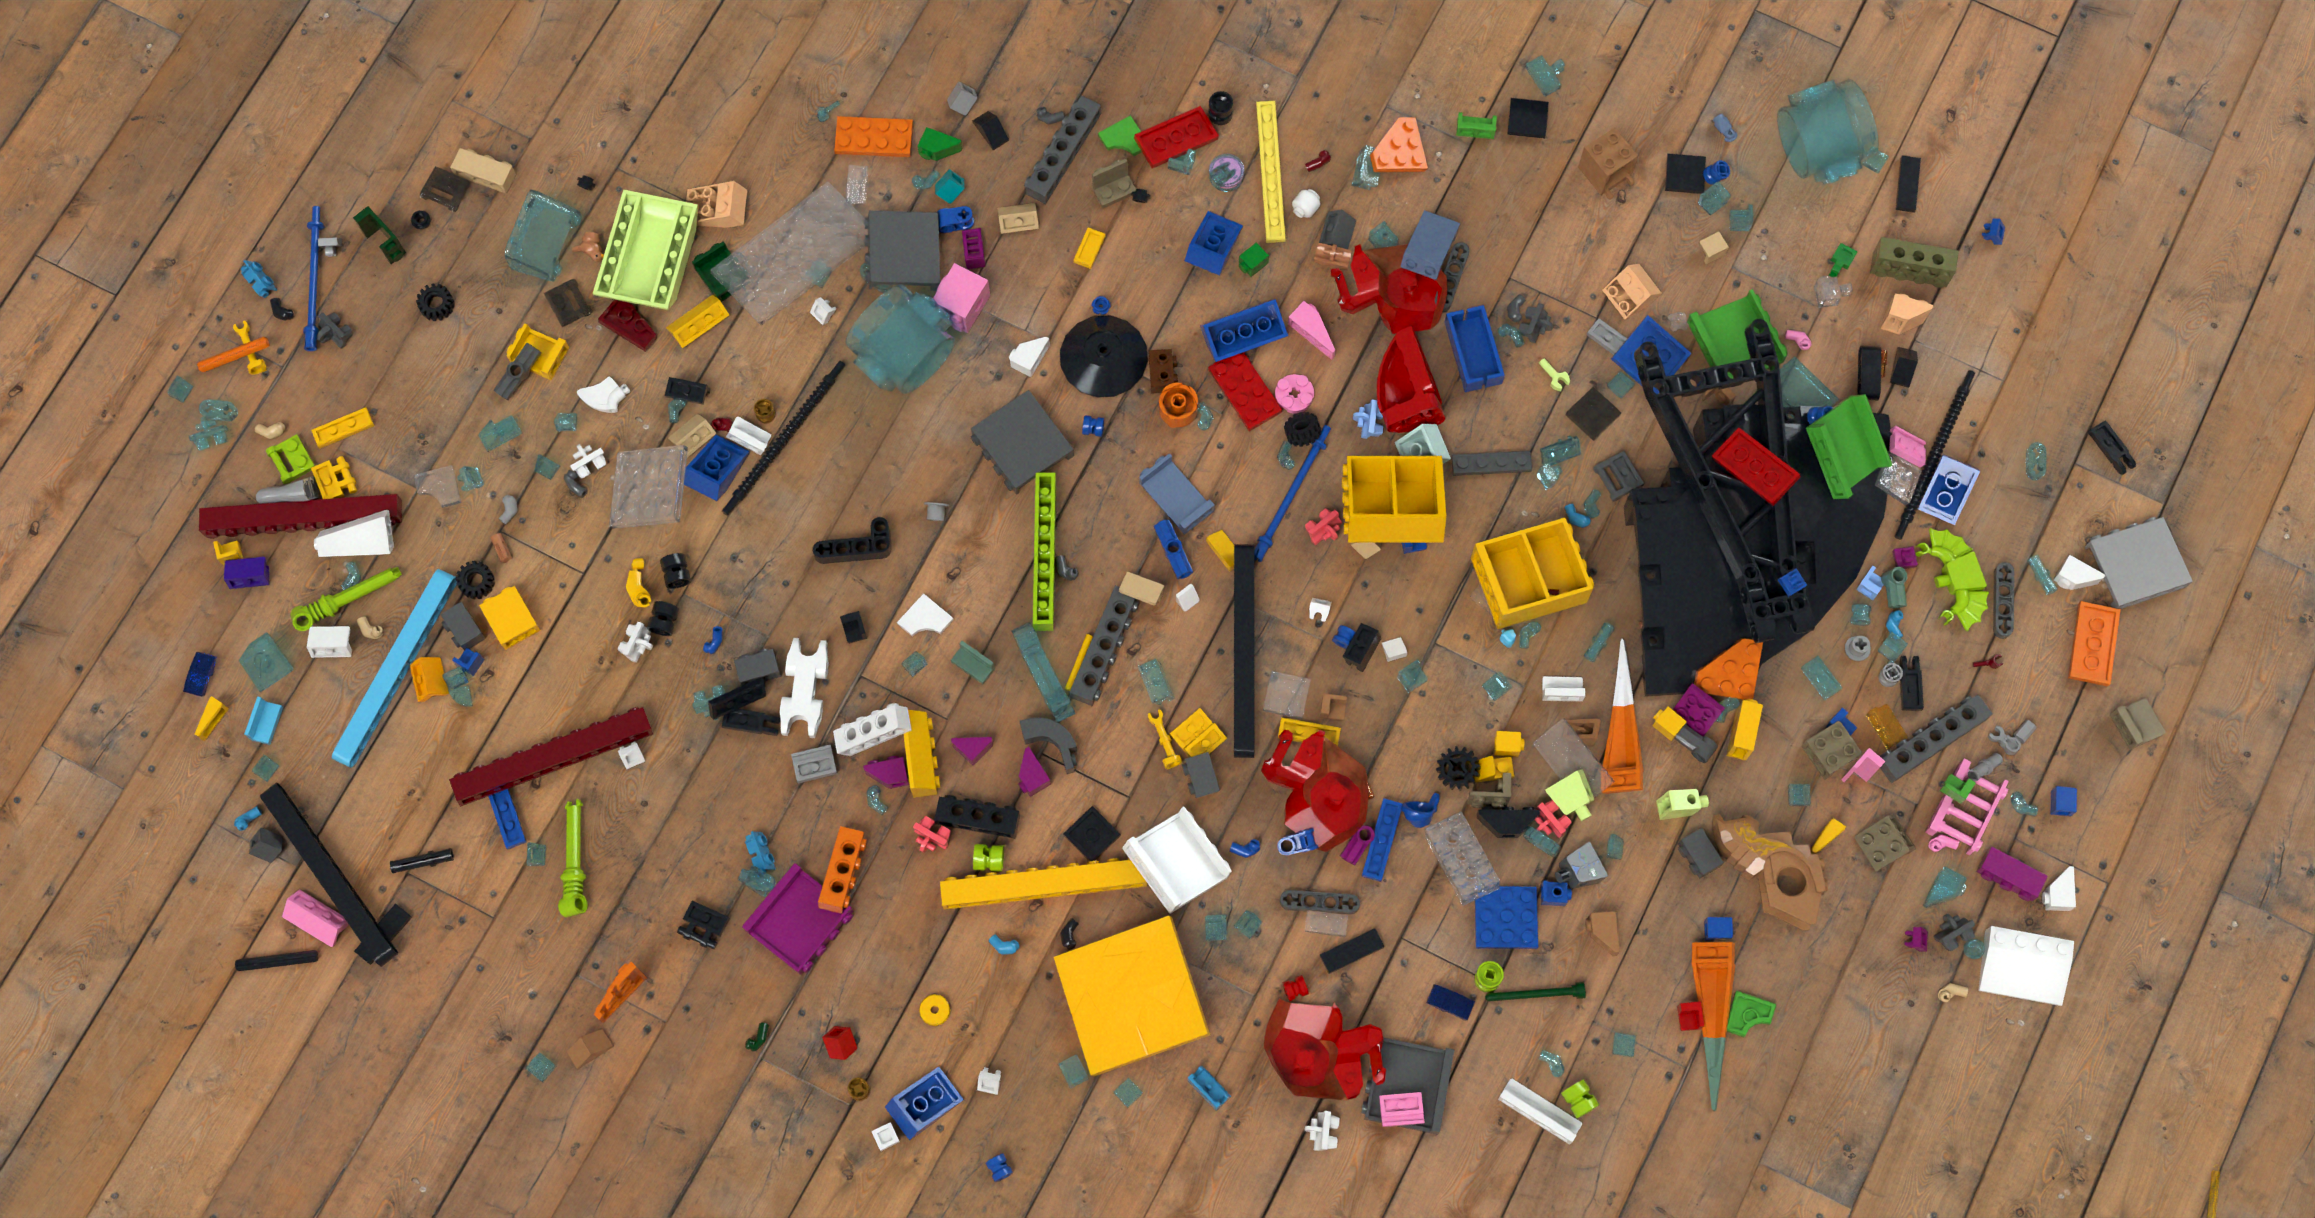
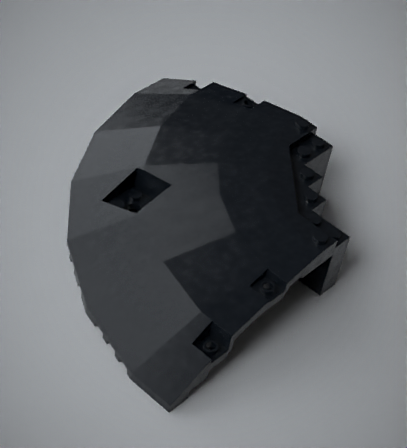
M1743 404L1723 405L1719 409H1702L1693 428L1694 440L1699 447ZM1754 404L1702 455L1710 470L1735 477L1714 461L1712 455L1738 427L1762 445L1759 407L1757 404ZM1823 406L1783 407L1788 465L1801 476L1790 488L1797 564L1800 574L1807 584L1805 590L1816 626L1858 576L1884 519L1892 466L1878 467L1851 487L1853 495L1848 499H1833L1806 430L1810 425L1807 419L1809 409ZM1873 413L1890 460L1893 462L1894 454L1890 452V436L1892 434L1890 432L1889 415ZM1788 414H1792L1794 418H1789ZM1678 465V467L1668 469L1660 487L1631 489L1623 507L1625 526L1634 525L1638 550L1645 697L1685 694L1692 683L1694 684L1695 674L1698 669L1710 663L1713 658L1724 650L1729 649L1740 638L1753 639L1737 580L1680 465ZM1699 478V483L1705 486V482ZM1715 480L1739 529L1767 503L1766 500L1755 492ZM1767 513L1743 538L1751 553L1772 559ZM1782 562L1783 568L1787 570V564ZM1756 563L1762 574L1768 598L1781 597L1778 582H1775L1773 568ZM1745 570V575L1751 578L1750 573ZM1647 574H1652L1654 578H1647ZM1793 601L1794 607L1799 609V604ZM1775 605V610L1780 613V608ZM1756 609V614L1762 617L1761 611ZM1787 619L1775 621L1776 637L1774 640L1763 642L1759 666L1788 648L1794 642L1800 640L1809 632L1794 634L1788 625ZM1651 638H1654L1656 640L1655 644H1652L1650 642Z

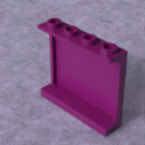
M794 863L743 924L742 928L798 974L802 975L812 968L813 960L817 956L820 957L826 951L827 943L830 940L836 939L840 933L839 929L841 926L850 922L854 911L850 906L844 908L843 914L820 909L818 900L822 885Z

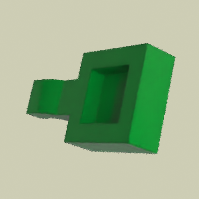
M1840 243L1830 260L1835 264L1828 276L1835 280L1842 267L1848 270L1857 251Z

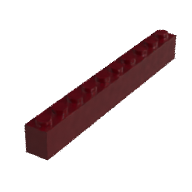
M398 494L199 508V531L206 538L210 539L223 535L236 537L238 534L255 536L257 533L264 532L266 534H276L278 531H285L287 533H295L297 530L316 531L320 528L329 529L384 510H389L391 526L396 523H402V500Z
M635 707L623 715H613L607 721L594 722L588 728L582 730L575 729L564 737H554L548 743H538L529 750L516 751L512 756L505 759H495L489 765L476 766L473 768V771L457 773L449 781L456 801L461 807L651 736L653 732L644 708Z

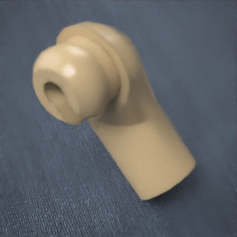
M281 422L269 427L258 424L255 427L256 433L268 439H274L285 431V425Z

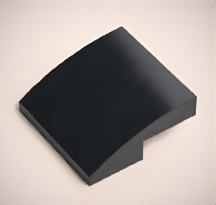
M1511 98L1507 135L1545 139L1549 102Z

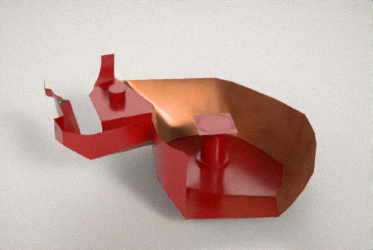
M1361 244L1355 246L1350 265L1358 289L1354 296L1349 294L1343 272L1339 268L1331 269V277L1335 278L1340 293L1337 301L1341 310L1355 314L1377 303L1380 318L1392 334H1397V332L1409 326H1412L1414 331L1431 330L1438 324L1446 302L1447 276L1440 269L1438 278L1435 280L1402 268L1401 262L1408 244L1362 250ZM1438 291L1437 304H1435V297Z
M1284 729L1279 735L1280 741L1272 757L1264 761L1261 772L1268 782L1293 790L1286 800L1284 824L1295 833L1314 828V840L1319 847L1317 849L1327 852L1353 836L1359 830L1356 828L1361 827L1366 822L1368 808L1366 769L1324 736L1325 732L1322 730L1304 739L1291 765L1283 766L1281 762L1293 740V733Z
M1279 998L1266 1028L1264 1049L1272 1066L1294 1096L1345 1101L1356 1098L1363 1087L1360 1056L1365 1053L1370 1055L1373 1081L1376 1085H1381L1385 1082L1386 1069L1383 1067L1381 1057L1384 1038L1381 1028L1369 1024L1343 1031V1017L1335 1003H1333L1332 1007L1289 1003Z

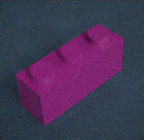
M1994 847L1986 851L1976 871L1981 874L1983 879L2000 884L1999 886L2002 889L2017 893L2018 897L2025 901H2033L2038 898L2048 877Z

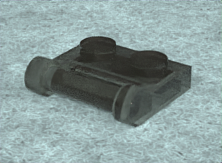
M435 166L420 192V197L425 200L430 199L448 207L450 211L456 212L470 182ZM432 188L452 195V200L431 192Z
M571 279L544 293L562 327L582 317H587L593 312L579 291L578 283L575 279ZM566 291L572 292L580 309L575 311L565 293Z

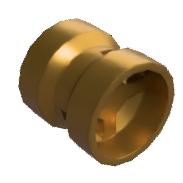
M760 399L755 403L754 412L758 421L764 424L772 422L776 416L772 402L768 399Z
M857 1077L849 1082L847 1087L848 1093L854 1100L863 1101L868 1098L870 1087L864 1079Z

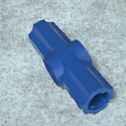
M1170 520L1158 522L1154 525V529L1177 579L1189 577L1193 570ZM1172 546H1175L1179 550L1173 553L1170 552L1168 549Z

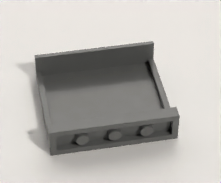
M869 210L868 217L864 218V229H868V235H865L864 245L868 247V253H865V264H868L869 270L865 272V282H869V289H872L873 284L930 286V291H937L940 284L938 213Z
M1029 390L971 428L972 436L970 437L976 446L980 445L985 459L992 461L994 471L998 476L1002 475L1004 477V484L1009 491L1013 490L1016 495L1019 494V488L1036 478V473L1045 472L1064 458L1069 460L1074 457V449Z
M1384 1038L1381 1057L1383 1067L1386 1069L1385 1082L1381 1085H1376L1373 1081V1076L1371 1081L1367 1080L1365 1093H1369L1368 1100L1363 1101L1361 1113L1365 1114L1364 1120L1382 1123L1379 1096L1421 1092L1425 1123L1397 1127L1438 1135L1442 1123L1454 1049L1446 1048L1443 1050ZM1370 1062V1067H1369V1072H1370V1073H1372L1371 1062Z

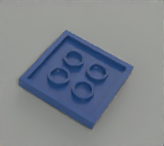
M1647 315L1617 350L1611 360L1642 386L1634 359V352L1644 342H1652L1656 345L1666 377L1674 375L1690 356L1691 352ZM1642 350L1645 356H1649L1646 350ZM1653 387V391L1659 394V390Z
M1474 887L1475 944L1477 949H1538L1537 887Z

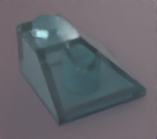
M267 632L251 642L239 659L240 664L260 693L294 670L280 647Z

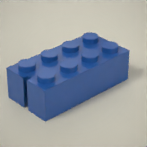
M1484 305L1468 308L1465 320H1463L1464 310L1446 313L1444 323L1464 392L1482 389L1483 385L1487 388L1502 384L1505 375Z

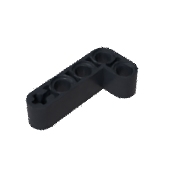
M883 517L873 519L870 537L816 542L812 549L816 561L820 564L887 558L891 554V536L887 520ZM878 526H885L883 531H876ZM880 544L886 545L884 550L877 549ZM860 546L867 547L864 552L857 551ZM840 548L847 549L843 554L837 553Z

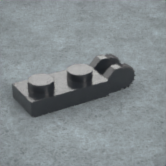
M2103 421L2088 431V434L2110 463H2113L2115 470L2120 475L2127 472L2125 466L2120 461L2121 457H2123V461L2130 469L2136 467V462L2130 455L2129 450L2107 421Z
M1906 656L1900 657V667L1903 671V676L1900 679L1901 708L1903 711H1922L1924 708L1922 670H1920L1918 656H1913V670H1907Z
M737 709L723 716L722 728L777 736L778 730L763 726L765 721L779 724L781 718L761 712Z

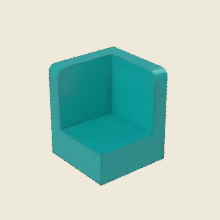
M950 169L935 184V194L949 204L964 190V178Z

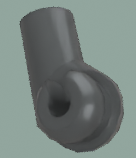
M568 470L567 474H564V480L568 488L583 498L587 494V489L576 483L574 480L577 478V474L572 470Z
M1065 556L1055 557L1059 576L1069 581L1075 580L1078 576V570L1066 566Z

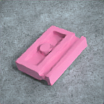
M1897 426L1891 428L1890 452L1920 468L1925 465L1926 449L1924 445L1926 442Z
M1421 1092L1379 1096L1382 1127L1425 1123Z

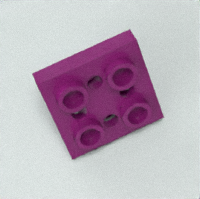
M1692 683L1673 708V711L1687 721V726L1703 737L1725 708L1715 701L1712 696L1710 697V694H1706Z

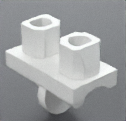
M578 444L576 447L579 451L574 453L573 457L575 460L581 456L583 458L570 467L583 479L591 474L586 466L587 463L593 461L597 469L607 465L603 456L604 452L599 448L587 456L586 453L592 450L590 445L582 448Z
M637 622L636 625H628L626 634L630 639L628 643L620 642L618 651L636 663L640 655H643L645 649L652 650L653 645L649 643L651 632L641 622Z
M1330 1111L1317 1112V1119H1311V1126H1305L1304 1131L1310 1132L1309 1140H1314L1315 1151L1337 1148L1338 1139L1337 1137L1329 1136V1128L1338 1129L1340 1118L1331 1115Z

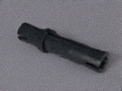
M451 848L437 852L432 850L428 851L427 854L390 861V869L394 874L429 865L434 867L439 863L454 861V854Z

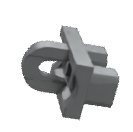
M335 312L327 316L324 313L319 314L320 323L318 327L321 330L318 332L317 340L325 343L331 339L340 349L345 347L346 340L352 336V329L348 325L338 328L337 325L340 324V318Z

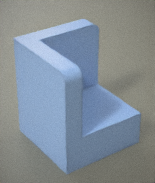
M1874 566L1870 568L1856 589L1871 600L1875 599L1883 587L1881 577L1873 573L1876 569Z

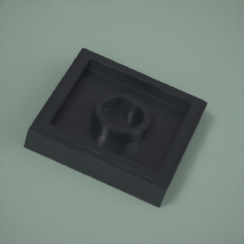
M1667 154L1665 191L1703 194L1705 185L1703 171L1705 169L1706 157Z
M1092 806L1063 833V836L1088 861H1095L1121 834Z

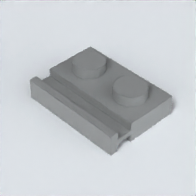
M831 745L791 754L798 784L837 774Z

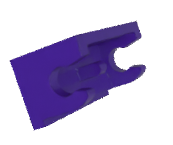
M266 558L226 560L224 581L229 589L269 585V566H266Z

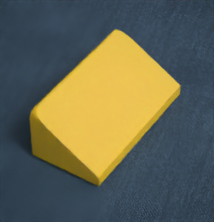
M1223 530L1206 537V542L1228 571L1233 570L1234 544Z

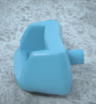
M1503 629L1499 640L1507 648H1510L1515 642L1516 634L1513 629L1506 631Z

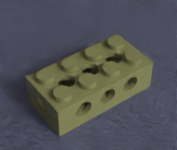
M1881 237L1873 251L1870 274H1875L1878 277H1893L1899 281H1914L1916 284H1932L1938 288L1947 287L1956 273L1959 251Z

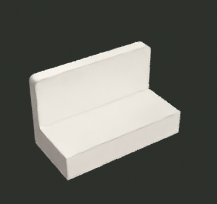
M736 417L726 437L762 455L771 434L740 417Z
M310 627L307 649L311 658L351 657L352 648L349 644L350 627Z
M1544 676L1542 678V701L1583 702L1585 688H1583L1582 677Z

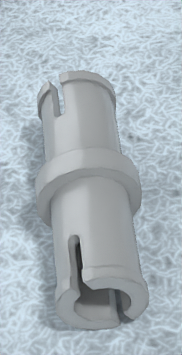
M1994 753L1989 758L1979 761L1977 766L1969 770V779L1976 782L1984 775L1991 774L1994 768L2002 764V756Z

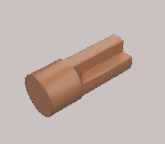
M497 533L491 536V541L500 562L506 563L512 559L502 534Z

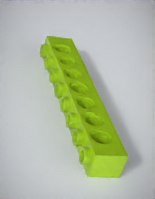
M1036 473L1034 631H1054L1055 473Z

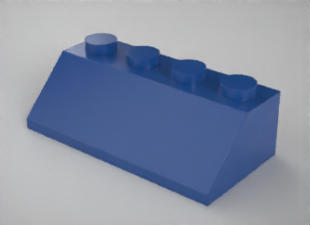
M1271 299L1200 325L1206 345L1215 362L1288 336L1276 299Z

